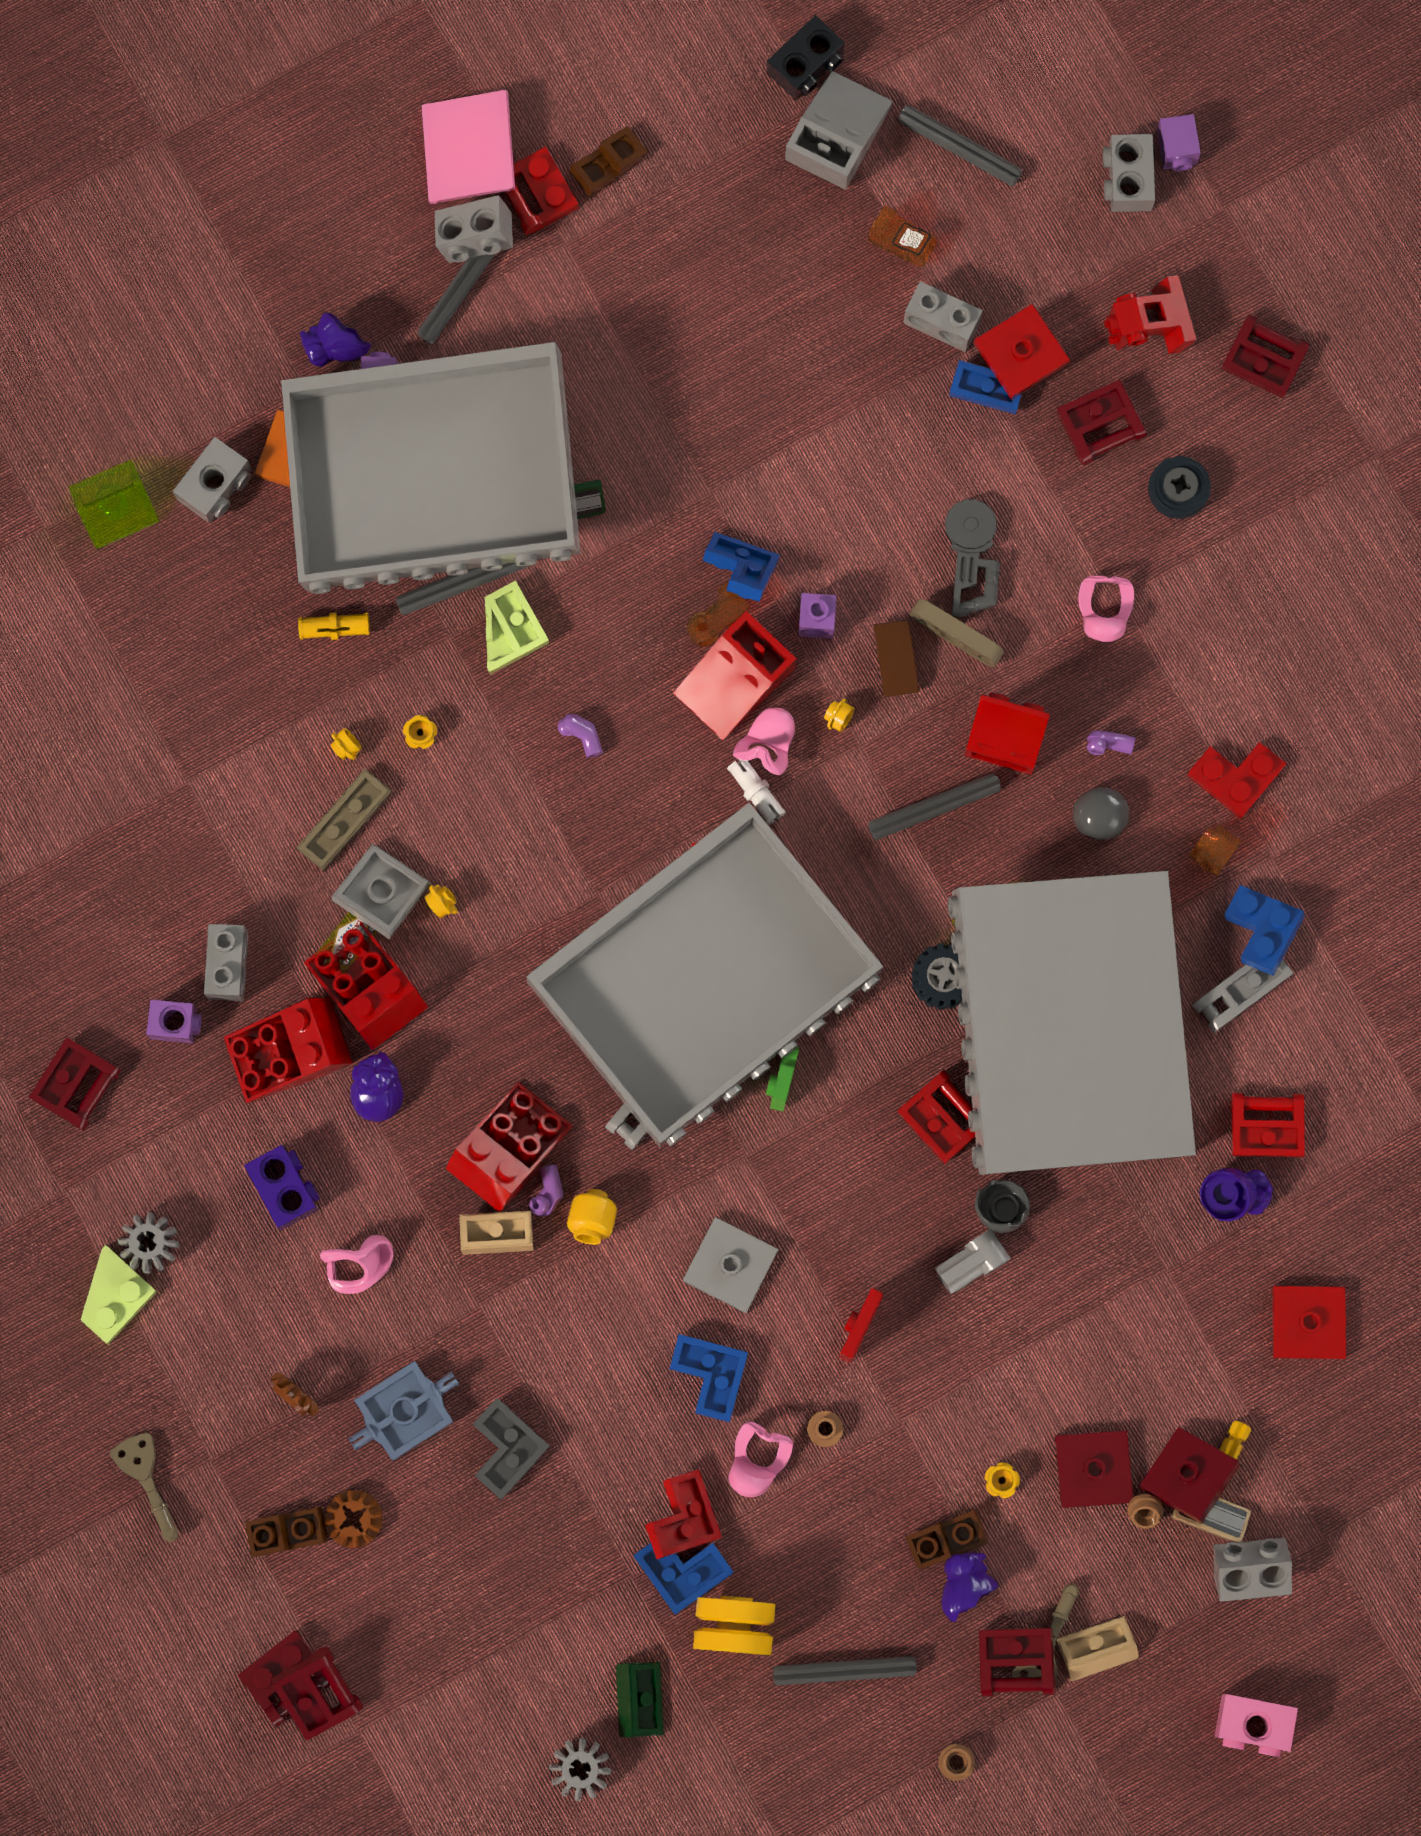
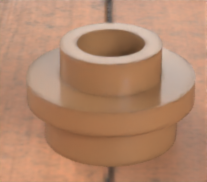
M818 1412L808 1422V1436L814 1444L820 1447L833 1446L842 1437V1421L833 1412ZM822 1422L831 1424L832 1433L830 1435L823 1436L819 1433L818 1427Z
M1141 1494L1130 1500L1127 1506V1513L1135 1526L1149 1529L1155 1527L1162 1519L1164 1507L1157 1497Z
M952 1744L944 1748L940 1753L938 1766L941 1773L949 1780L961 1781L969 1777L973 1772L975 1759L967 1747L961 1744ZM954 1755H959L963 1759V1766L957 1770L952 1769L949 1764L950 1758Z

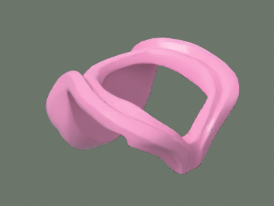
M1089 576L1082 581L1079 589L1078 604L1083 616L1084 632L1087 636L1098 641L1111 642L1120 639L1124 635L1127 620L1134 604V589L1128 579L1116 576L1111 578L1106 576ZM1106 582L1119 585L1121 608L1116 616L1105 618L1098 616L1092 610L1091 598L1096 583Z
M782 708L765 709L756 718L748 734L736 744L733 756L746 761L760 758L762 765L770 773L782 775L788 766V750L795 733V723L791 714ZM752 744H763L770 747L777 755L776 761L773 762L766 748L756 746L748 750L749 746Z
M371 1235L363 1242L358 1251L345 1249L322 1250L320 1258L324 1263H327V1276L333 1290L344 1294H356L365 1291L386 1274L392 1264L394 1251L392 1244L385 1236ZM348 1259L359 1263L363 1267L364 1276L353 1281L336 1280L335 1261Z
M749 1421L744 1423L735 1441V1458L728 1476L731 1487L738 1494L745 1497H757L764 1494L769 1489L776 1475L788 1463L793 1450L792 1439L779 1433L769 1434L764 1427L755 1422ZM754 1433L768 1442L779 1443L777 1456L770 1466L762 1467L756 1465L747 1457L746 1447Z

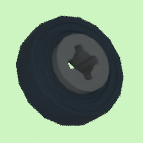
M1182 456L1165 459L1157 465L1149 478L1148 485L1151 503L1157 511L1168 518L1174 519L1192 517L1201 511L1210 497L1211 490L1210 479L1203 466L1189 457Z

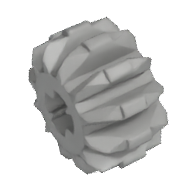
M152 1212L147 1213L145 1224L140 1216H133L136 1228L132 1229L129 1225L124 1224L122 1229L130 1234L129 1238L122 1237L118 1239L119 1245L129 1246V1248L120 1253L121 1258L129 1259L133 1257L129 1267L136 1270L142 1263V1270L145 1274H150L152 1262H154L155 1267L159 1271H163L165 1269L161 1261L163 1257L170 1262L175 1260L174 1255L167 1252L168 1248L177 1249L180 1247L178 1241L168 1240L177 1234V1229L170 1227L164 1230L168 1224V1219L164 1216L155 1224V1215ZM151 1234H154L153 1241L157 1244L153 1250L147 1248V1252H143L145 1246L141 1243L142 1239L145 1236L150 1239Z
M585 1738L579 1739V1751H575L570 1740L566 1741L565 1747L570 1755L566 1756L562 1751L556 1750L554 1756L564 1762L562 1765L550 1764L549 1766L551 1771H562V1775L555 1777L552 1780V1784L558 1785L565 1780L567 1785L562 1789L561 1795L567 1796L571 1788L574 1787L576 1788L575 1800L581 1801L582 1788H586L588 1796L592 1799L596 1797V1792L591 1785L593 1782L602 1789H605L607 1783L597 1776L598 1774H611V1768H599V1763L608 1760L609 1755L605 1753L595 1758L594 1754L600 1747V1744L597 1742L591 1746L589 1752L585 1751ZM579 1759L582 1764L589 1763L591 1771H586L589 1774L586 1779L582 1780L579 1775L573 1777L570 1768L575 1767L572 1764L574 1760Z

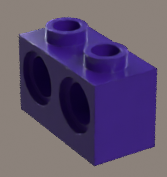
M280 1145L244 1165L280 1231L319 1211L314 1202L320 1200L311 1181L306 1183L302 1181L298 1171L303 1169V1166L294 1150L287 1152L284 1146ZM273 1162H282L285 1165L284 1175L277 1180L269 1179L267 1176L269 1165ZM290 1193H299L302 1197V1204L295 1211H288L284 1208V1199Z

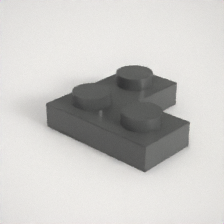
M496 1398L473 1425L499 1449L474 1476L502 1500L550 1446Z

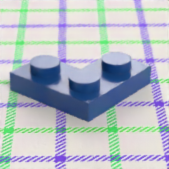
M961 360L958 362L949 396L1015 415L1022 395L1021 393L1011 400L990 368Z
M714 532L705 550L703 561L713 564L719 569L733 571L726 591L735 593L744 599L760 602L777 567L780 554Z
M1242 885L1239 886L1224 914L1227 921L1254 932L1241 955V962L1272 976L1276 973L1305 918L1303 910Z
M678 1334L669 1369L704 1379L695 1414L730 1423L748 1352Z
M651 1543L633 1555L675 1615L697 1600V1597H701L734 1573L713 1543L684 1564L677 1554L656 1559Z

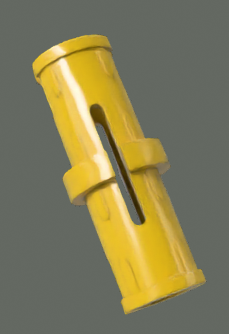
M330 612L329 616L298 617L299 638L303 640L305 638L331 637V640H339V636L370 635L369 613L337 615V612Z

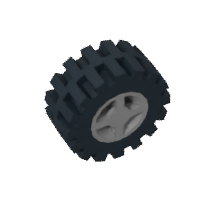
M937 944V946L927 948L919 955L912 970V986L917 993V997L921 1001L923 1000L927 1006L931 1008L936 1007L938 1010L952 1009L963 1003L962 991L957 989L955 984V968H959L958 953H953L951 944L949 946Z

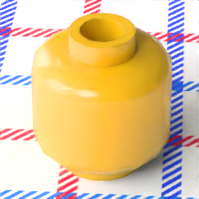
M588 1189L587 1193L578 1194L573 1198L567 1227L577 1241L597 1245L601 1243V1240L609 1238L612 1234L617 1207L612 1200L607 1198L608 1194L599 1189Z

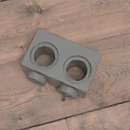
M1153 134L1111 135L1109 146L1103 147V168H1109L1110 180H1104V200L1110 201L1111 212L1152 211L1155 202ZM1126 151L1131 152L1135 155L1136 160L1125 162L1120 158L1119 154ZM1126 184L1132 185L1137 189V193L1126 195L1121 191L1120 187Z
M499 195L436 210V247L449 263L464 262L469 258L485 254L493 255L502 250L513 248L512 212Z
M920 281L905 310L904 324L966 353L980 325L983 310Z
M208 924L204 995L208 1000L244 1002L248 931L244 925Z
M1268 1538L1213 1545L1214 1580L1220 1602L1292 1595V1560L1286 1538Z

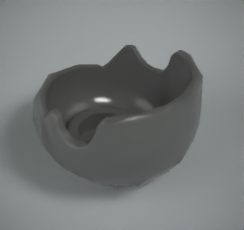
M1097 787L1080 794L1073 805L1072 819L1082 835L1097 840H1108L1120 835L1128 825L1130 808L1124 796L1119 792L1107 787Z
M994 1179L982 1189H978L975 1199V1210L980 1222L988 1229L997 1233H1008L1019 1228L1029 1217L1030 1199L1025 1189L1014 1181Z

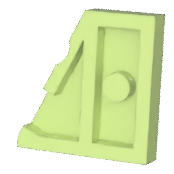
M516 580L485 596L487 669L490 675L549 644V639Z
M105 1245L100 1253L81 1321L109 1345L157 1291L131 1269L112 1249Z

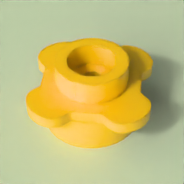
M437 884L436 886L431 885L429 887L430 893L425 896V900L439 918H443L447 914L453 913L455 915L458 913L455 907L457 900L446 886L441 887Z

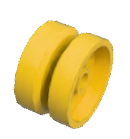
M720 1596V1599L697 1597L696 1616L700 1620L718 1621L717 1628L700 1627L694 1630L693 1649L772 1655L773 1637L769 1633L751 1631V1624L770 1625L774 1623L775 1604L753 1602V1598Z

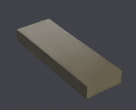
M364 769L296 847L297 850L324 872L392 794V790L368 770Z

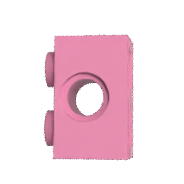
M1222 1694L1215 1737L1223 1738L1222 1746L1244 1750L1245 1743L1258 1745V1753L1280 1757L1281 1750L1291 1752L1298 1708ZM1255 1715L1261 1717L1265 1724L1263 1733L1257 1737L1251 1736L1246 1729L1247 1721Z

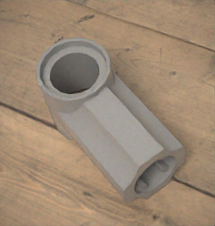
M989 1229L966 1244L964 1250L937 1266L934 1270L950 1294H953L982 1274L986 1276L1011 1258L994 1232Z

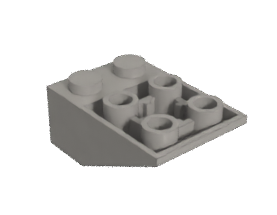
M832 71L801 117L786 145L785 160L847 190L893 101Z

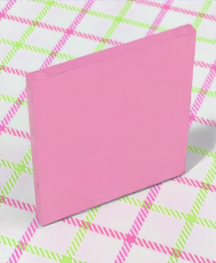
M506 90L422 105L428 199L430 204L515 190L509 101Z

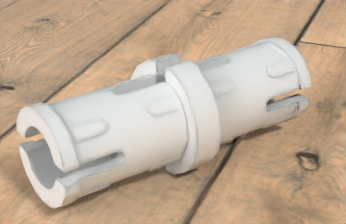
M738 759V763L734 761L728 766L727 770L731 772L744 790L743 796L747 802L752 801L766 820L767 825L774 823L775 818L777 820L780 819L786 811L782 809L769 791V783L766 779L761 780L748 761Z

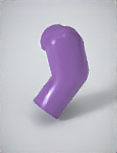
M568 714L558 722V730L561 735H573L581 739L587 758H594L603 754L593 723L577 714Z
M1095 730L1087 737V750L1094 755H1102L1105 749L1132 755L1136 737L1116 732Z
M557 1165L540 1168L544 1187L536 1198L531 1199L529 1204L531 1212L541 1217L548 1216L563 1199L564 1193Z

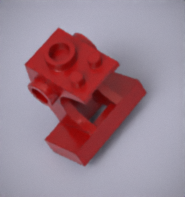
M1179 276L1166 277L1151 289L1152 295L1137 297L1135 293H1129L1116 299V303H1113L1109 316H1106V320H1104L1105 329L1108 328L1110 334L1108 336L1109 344H1115L1117 350H1121L1127 344L1128 346L1144 344L1149 340L1148 336L1162 335L1164 337L1169 354L1181 353L1197 341ZM1145 309H1155L1160 321L1149 323Z

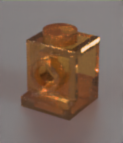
M1218 825L1214 831L1208 828L1188 857L1215 876H1218L1242 841Z

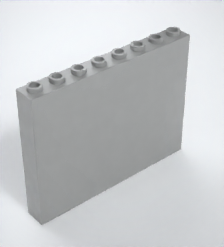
M556 342L281 380L298 582L306 591L309 590L313 594H323L330 592L331 587L344 586L345 589L363 588L365 583L375 581L382 585L398 583L399 578L412 577L414 580H427L433 578L435 573L447 572L448 575H463L468 573V569L480 567L484 571H494L501 569L502 564L516 563L517 566L535 565L537 560L551 558V561L561 562L570 560L572 555L581 554L562 354Z
M748 803L526 976L529 986L656 1144L661 1147L667 1142L671 1147L687 1134L684 1128L695 1120L697 1124H700L715 1112L712 1108L714 1104L722 1098L725 1102H728L742 1091L740 1084L751 1076L753 1080H756L770 1068L768 1062L779 1054L781 1058H784L798 1046L795 1040L805 1032L812 1036L826 1024L823 1018L834 1010L838 1015L854 1002L851 996L862 989L866 993L880 982L881 978L878 975L882 972L883 965L754 807Z
M1168 871L959 887L952 890V897L948 898V911L950 918H955L956 932H952L951 944L953 953H958L959 968H955V984L957 989L962 991L963 1003L958 1005V1017L960 1024L965 1025L966 1039H962L961 1049L964 1061L968 1060L969 1075L965 1076V1090L967 1096H972L973 1110L968 1113V1123L970 1131L975 1132L976 1146L972 1147V1162L974 1168H978L979 1175L1196 1155Z

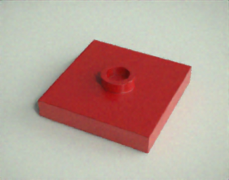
M1033 304L974 339V345L1011 400L1070 363V359Z
M1273 1286V1359H1346L1345 1287Z
M871 1288L860 1313L852 1311L844 1328L850 1334L838 1358L848 1363L853 1362L882 1301L883 1293Z

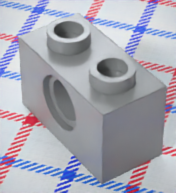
M214 437L173 490L177 501L210 524L215 517L221 518L230 506L229 499L236 489L241 491L247 485L251 478L249 472L252 469L247 459ZM213 476L224 478V482L219 488L211 489L206 484Z

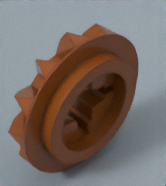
M275 1373L270 1378L275 1384L272 1389L302 1416L308 1413L314 1417L319 1411L317 1403L284 1374Z
M348 1490L336 1495L327 1506L324 1523L329 1536L336 1543L348 1548H359L371 1543L377 1537L382 1527L383 1517L378 1502L371 1495L359 1490ZM344 1506L354 1513L366 1508L363 1516L359 1519L364 1530L363 1532L358 1528L356 1529L353 1525L343 1529L340 1528L347 1520Z

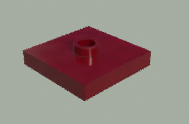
M1178 1427L1139 1486L1144 1492L1157 1497L1160 1501L1202 1524L1236 1473L1240 1463L1237 1459Z
M1127 1430L1054 1436L1061 1508L1126 1504L1130 1502L1133 1498Z

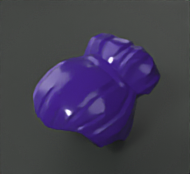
M324 312L318 325L311 326L308 332L303 330L300 332L302 346L308 355L310 363L318 367H324L329 362L335 360L340 362L359 360L371 348V343L363 341L355 329L346 327L337 317L329 312Z
M379 1052L376 1055H370L369 1058L363 1059L357 1066H354L352 1071V1079L354 1081L350 1089V1098L356 1113L363 1117V1119L373 1122H382L393 1117L400 1109L404 1097L398 1069L386 1053Z
M1222 1168L1212 1171L1204 1179L1199 1195L1201 1203L1212 1217L1219 1221L1230 1222L1242 1218L1247 1213L1251 1215L1262 1214L1269 1206L1274 1190L1267 1176L1261 1170L1253 1169L1245 1173L1233 1168Z
M984 1553L954 1554L947 1559L944 1566L947 1582L943 1589L941 1604L944 1614L950 1621L956 1622L960 1613L967 1612L968 1609L976 1607L980 1598L998 1588L996 1580L986 1573L988 1568L983 1561L987 1556Z

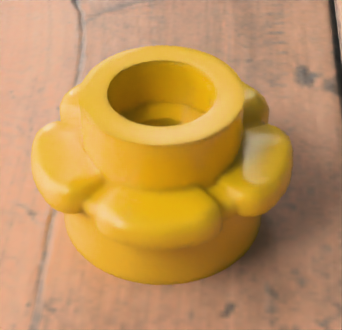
M842 699L839 703L833 701L828 707L824 719L828 721V729L832 730L834 728L842 732L850 722L855 708L847 704V699Z
M424 715L414 716L403 726V734L406 736L405 742L414 749L418 747L422 749L429 748L434 743V736L437 735L436 724L433 721H429L428 717ZM423 730V735H417V731Z
M343 728L337 734L333 732L331 735L335 741L330 744L333 751L343 760L347 757L355 760L356 754L362 750V746L356 737L346 728Z
M1001 1462L995 1467L991 1466L985 1473L984 1478L987 1481L985 1485L986 1490L994 1497L1009 1498L1015 1493V1488L1020 1484L1018 1472L1014 1471L1013 1467L1008 1463ZM1000 1477L1005 1478L1004 1484L999 1483L998 1480Z

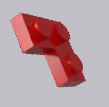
M1259 742L1237 768L1210 746L1190 769L1187 776L1242 819L1284 769L1286 763Z
M699 1469L663 1481L674 1515L645 1525L656 1559L722 1538Z

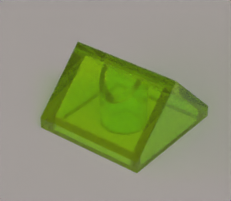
M132 459L68 486L77 511L96 550L160 522Z

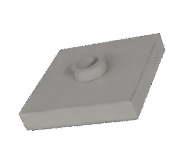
M372 844L332 895V901L390 939L430 887L431 882L375 844Z
M715 1217L683 1282L747 1314L779 1249Z

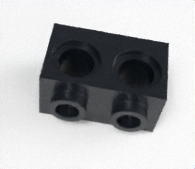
M815 15L767 60V74L794 100L798 99L802 94L807 96L818 86L819 78L827 70L831 73L843 62L845 43ZM816 44H824L829 50L819 54L811 48ZM791 67H800L804 70V73L801 76L794 77L788 74L787 70Z

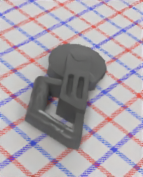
M975 499L962 500L954 504L948 511L945 520L946 533L950 541L953 542L950 548L957 552L952 616L955 618H961L997 605L1000 562L979 559L980 554L985 553L994 545L991 540L994 538L997 528L996 516L989 506ZM978 569L986 570L984 595L960 603L962 592L976 588Z

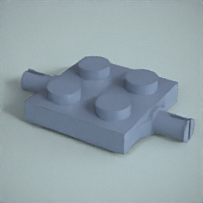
M416 1361L412 1362L354 1399L364 1415L366 1427L348 1437L349 1441L354 1443L352 1446L357 1451L360 1447L374 1439L384 1447L391 1460L395 1461L454 1423L444 1407L441 1395L459 1385V1382L451 1371L433 1383L425 1377Z

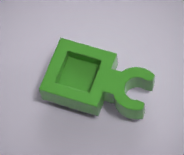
M796 1047L791 1053L782 1058L778 1076L770 1075L766 1095L772 1096L770 1109L784 1112L800 1047Z

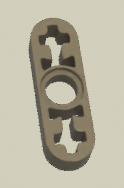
M919 599L909 613L917 623L989 667L995 668L1005 653L998 644L924 599Z

